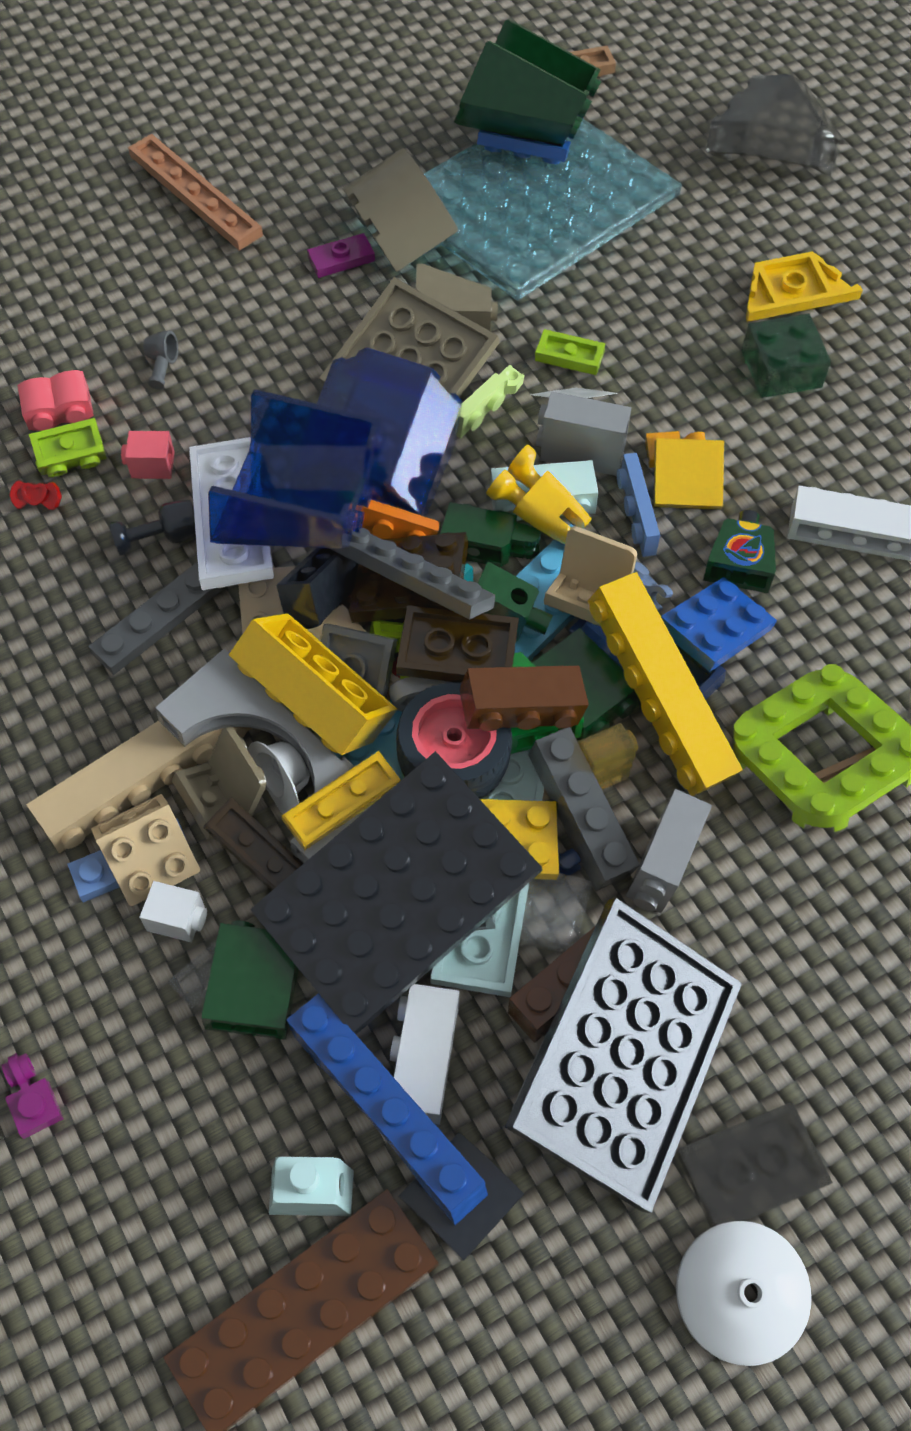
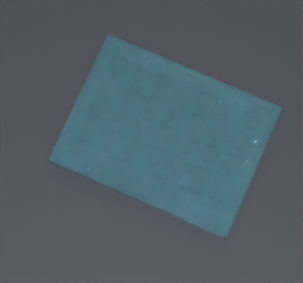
M584 119L574 139L572 140L568 137L566 139L571 144L565 162L560 161L559 164H549L544 162L542 157L532 155L530 158H520L513 155L512 151L503 149L501 152H490L485 150L483 145L475 143L424 173L458 228L455 234L440 244L517 301L678 196L682 184Z

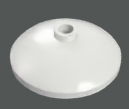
M732 1221L711 1227L700 1234L688 1247L678 1269L676 1296L683 1322L696 1342L713 1356L736 1365L756 1366L766 1364L787 1353L804 1332L811 1308L809 1278L805 1266L795 1249L781 1235L770 1228L747 1221ZM748 1284H753L758 1291V1296L753 1302H749L744 1295L745 1287Z

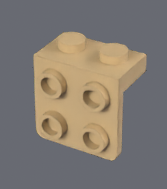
M571 527L566 537L560 574L546 591L544 604L600 626L591 616L588 599L600 586L632 574L637 559V551L631 546L583 528Z

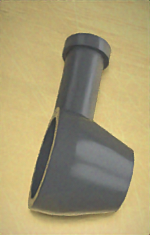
M160 331L146 337L144 340L143 348L146 357L155 360L152 376L148 381L149 386L152 388H164L168 364H173L177 360L178 341L173 331Z

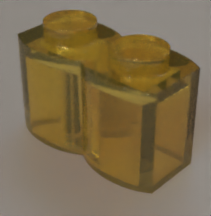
M622 723L577 741L602 790L629 778L630 769L633 766L632 762L635 759V751L638 750V744L634 734L630 730H625Z

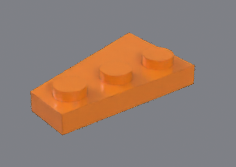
M341 489L330 515L341 516L344 521L356 527L369 530L370 534L383 540L406 538L409 536L437 535L439 529V521Z

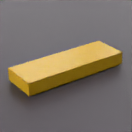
M378 751L284 813L282 820L305 851L373 805L399 783L401 779L380 751Z

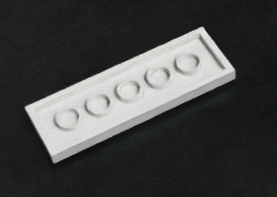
M256 436L189 447L198 572L201 589L223 588L225 586L273 579L274 572Z

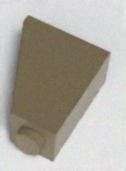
M417 264L416 290L491 331V321H497L498 301H491L492 288L425 264Z

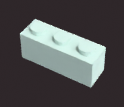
M593 460L533 466L540 477L549 471L571 493L588 514H596L598 487ZM509 467L491 468V484L502 471L508 470ZM516 480L517 485L524 492L527 493L530 490L524 484ZM492 500L493 511L501 510L508 514L516 515L513 513L516 505L510 501ZM517 516V521L523 520L522 518Z

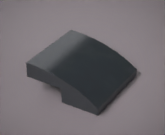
M457 1133L450 1142L484 1179L488 1196L456 1225L451 1222L428 1195L416 1178L398 1197L427 1228H431L461 1261H464L520 1200L524 1193L461 1133Z

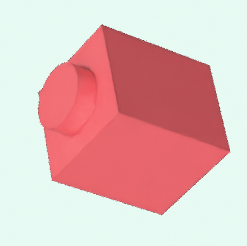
M129 431L127 444H123L121 448V459L123 465L128 466L131 478H172L175 451L170 432Z

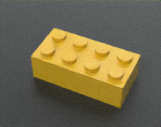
M288 613L252 619L229 653V656L238 663V669L244 675L256 679L266 688L265 692L271 699L283 703L294 713L293 717L298 723L304 727L311 728L322 738L321 741L326 748L340 755L373 743L397 711V708Z

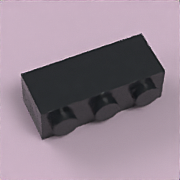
M320 544L276 585L283 613L291 615L306 629L320 626L326 617L334 609L338 608V605L352 593L359 563Z

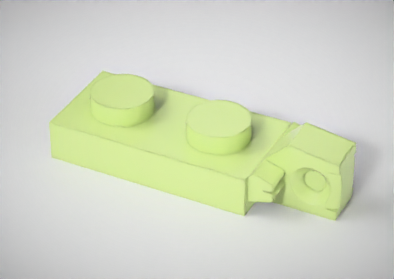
M511 365L505 368L499 375L494 373L454 410L451 432L462 438L469 430H476L490 410L494 412L501 406L507 394H515L523 384L525 375L518 372Z

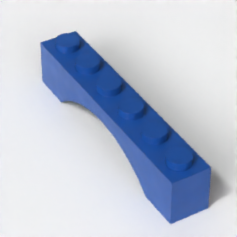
M319 993L286 1019L295 1039L318 1066L342 1088L367 1116L406 1164L424 1190L454 1225L488 1196L484 1179L347 1024L342 1023Z

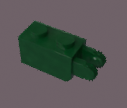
M449 503L440 534L466 532L468 539L467 561L482 564L490 562L498 567H502L509 563L510 556L531 560L539 554L540 545L538 544L541 533L533 526L530 527L526 524L517 523V515L508 514L501 510L493 511L478 508L471 504Z

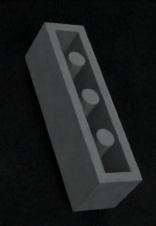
M564 728L536 740L528 756L550 800L556 801L557 814L575 851L581 858V863L595 891L629 877L640 864L571 728Z

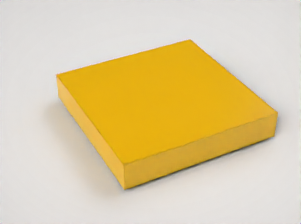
M656 438L653 507L722 509L724 441Z

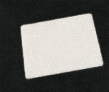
M584 388L552 391L583 398L617 394ZM551 391L530 395L549 398Z

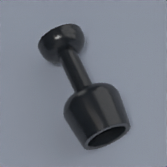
M191 500L164 503L158 511L159 520L131 528H126L119 521L110 522V530L119 555H125L131 550V542L164 533L166 539L171 543H180L195 536L194 508Z

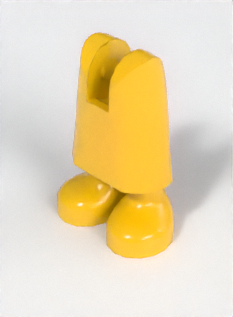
M528 444L517 454L508 470L502 471L493 481L486 495L492 500L510 501L516 505L513 510L514 514L552 539L565 544L567 533L571 527L559 518L561 514L575 526L583 529L592 519L571 493L549 471L540 477L533 467L536 458L535 449ZM516 480L524 484L530 490L527 493L524 492L517 485Z

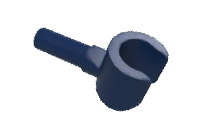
M573 848L561 854L558 851L559 874L561 876H569L581 869V866L578 864L581 862V858Z

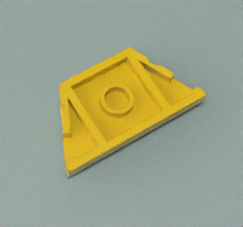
M813 251L756 262L752 272L745 319L749 322L858 300L863 289L858 284L851 287L840 279L842 272L834 266L826 264L824 259Z

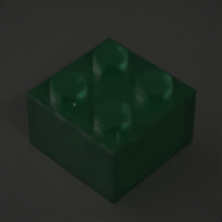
M810 313L749 323L747 326L741 351L761 398L823 387L831 360Z

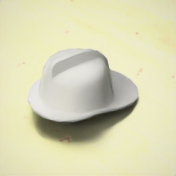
M259 741L252 742L248 747V752L257 766L261 767L264 771L266 790L271 795L280 812L284 814L299 804L297 794L308 784L309 770L299 752L289 743L278 742L267 746Z

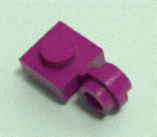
M17 1053L9 1056L8 1062L1 1065L3 1073L11 1087L19 1084L21 1090L5 1097L18 1133L25 1139L64 1118L49 1081L43 1078L33 1084L30 1083L29 1079L36 1076V1072L29 1056L26 1053L20 1056Z

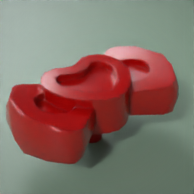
M18 480L11 486L9 493L11 502L17 509H22L28 504L33 506L43 504L46 508L53 511L59 506L62 499L60 488L54 482L34 484Z

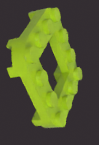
M828 664L820 670H815L802 676L743 713L734 724L733 751L742 769L748 767L793 812L792 821L803 829L807 824L819 828L833 827L834 832L840 831L848 827L850 817L900 784H903L906 788L911 785V725L860 680L844 672L836 664ZM821 711L827 716L835 712L876 749L825 783L778 740Z

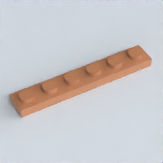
M153 134L128 147L130 157L239 251L263 236L262 226Z

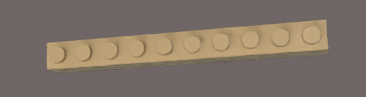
M343 604L334 609L320 626L307 629L319 641H321L324 624H333L366 632L358 622L352 623L349 611ZM157 721L26 805L58 853L66 849H72L81 844L85 837L92 833L91 828L123 813L132 806H138L146 802L152 793L164 785L173 784L172 779L175 772L209 761L222 729L208 732L184 747ZM233 727L241 738L252 729L250 727Z

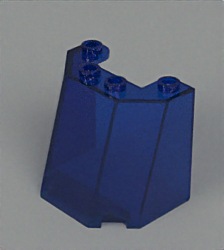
M367 347L359 350L354 357L346 360L340 357L333 360L290 473V494L296 495L305 501L318 500L323 496L324 487L327 485L336 491L341 489L426 517L456 444L463 401L456 393H448L439 383L441 376L433 368Z
M254 389L251 394L250 448L232 490L211 486L208 492L210 542L234 545L341 549L349 547L353 533H360L363 525L364 512L361 511L362 507H369L372 498L373 486H370L369 482L375 456L380 457L384 444V435L379 434L380 419Z

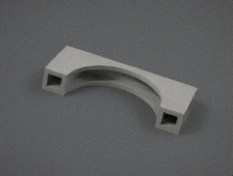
M225 649L219 652L155 707L159 722L184 747L208 732L227 727H250L279 737L286 743L291 744L303 758L312 778L314 793L354 767L345 757L339 759L326 748L321 741L322 738L316 732L312 733L309 729L298 723L293 717L294 713L289 708L271 699L265 692L266 688L256 679L244 675L238 669V663L229 656V652ZM367 809L305 851L294 837L291 840V852L304 864Z

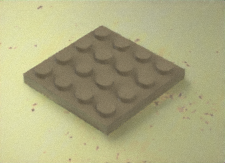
M394 277L319 379L329 389L425 446L500 341L498 335Z

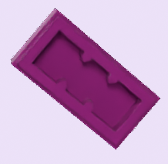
M365 233L307 249L308 259L318 278L375 261V252Z

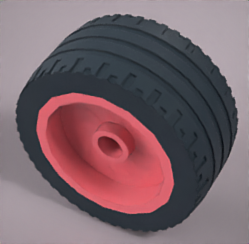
M446 682L445 684L441 683L426 688L424 691L419 692L418 695H415L409 701V704L405 706L397 727V759L404 778L436 751L479 799H482L499 785L508 768L512 747L511 727L499 728L494 731L467 729L459 691L461 682Z

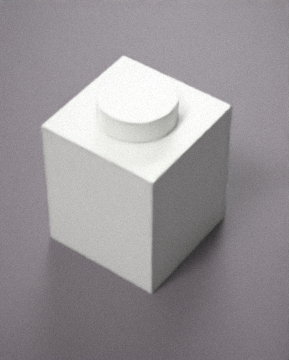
M153 881L139 918L148 932L192 943L196 930L201 931L205 924L207 908H205L199 892Z

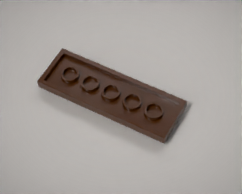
M386 1189L164 1356L163 1359L205 1430L227 1431L439 1266V1263L389 1190Z

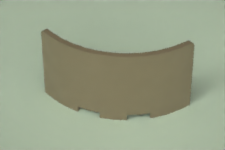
M401 148L342 188L365 225L368 227L373 224L377 230L372 235L395 272H398L455 234L458 230L432 185L404 148Z

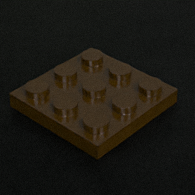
M447 532L438 535L385 539L394 542L397 547L409 553L422 556L429 563L451 570L452 574L464 579L468 549L466 532ZM361 564L358 565L349 608L352 623L405 619L407 605L450 610Z

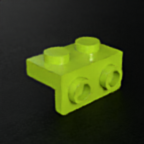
M95 418L29 434L36 458L35 463L41 475L47 474L48 477H58L68 473L67 469L81 466L82 469H89L100 465L101 460L107 459Z

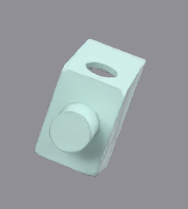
M276 1157L272 1167L269 1215L352 1216L354 1171L339 1158Z

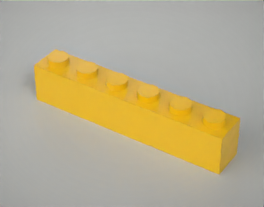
M632 573L600 586L588 599L591 616L600 624L607 637L608 648L613 655L617 656L623 667L625 680L635 690L641 701L642 712L646 719L652 722L659 736L662 750L670 756L677 770V778L680 784L688 790L691 796H695L743 771L638 573Z

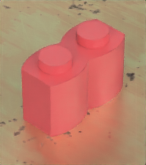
M64 371L51 378H32L17 385L22 416L29 430L43 431L61 423H75L94 416L89 388L83 371Z

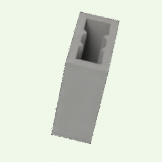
M551 391L548 404L541 405L538 416V424L543 425L539 427L536 446L541 447L540 461L564 463L593 460L595 472L617 476V469L621 467L632 407Z
M674 790L657 822L641 859L640 866L637 868L626 894V897L632 899L636 906L646 911L656 910L662 913L680 884L712 807L711 804L680 790Z

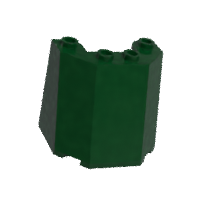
M506 19L496 42L487 41L460 101V109L454 123L460 126L563 146L567 137L572 140L575 137L592 102L587 96L589 95L594 98L601 83V80L597 78L601 69L512 20Z

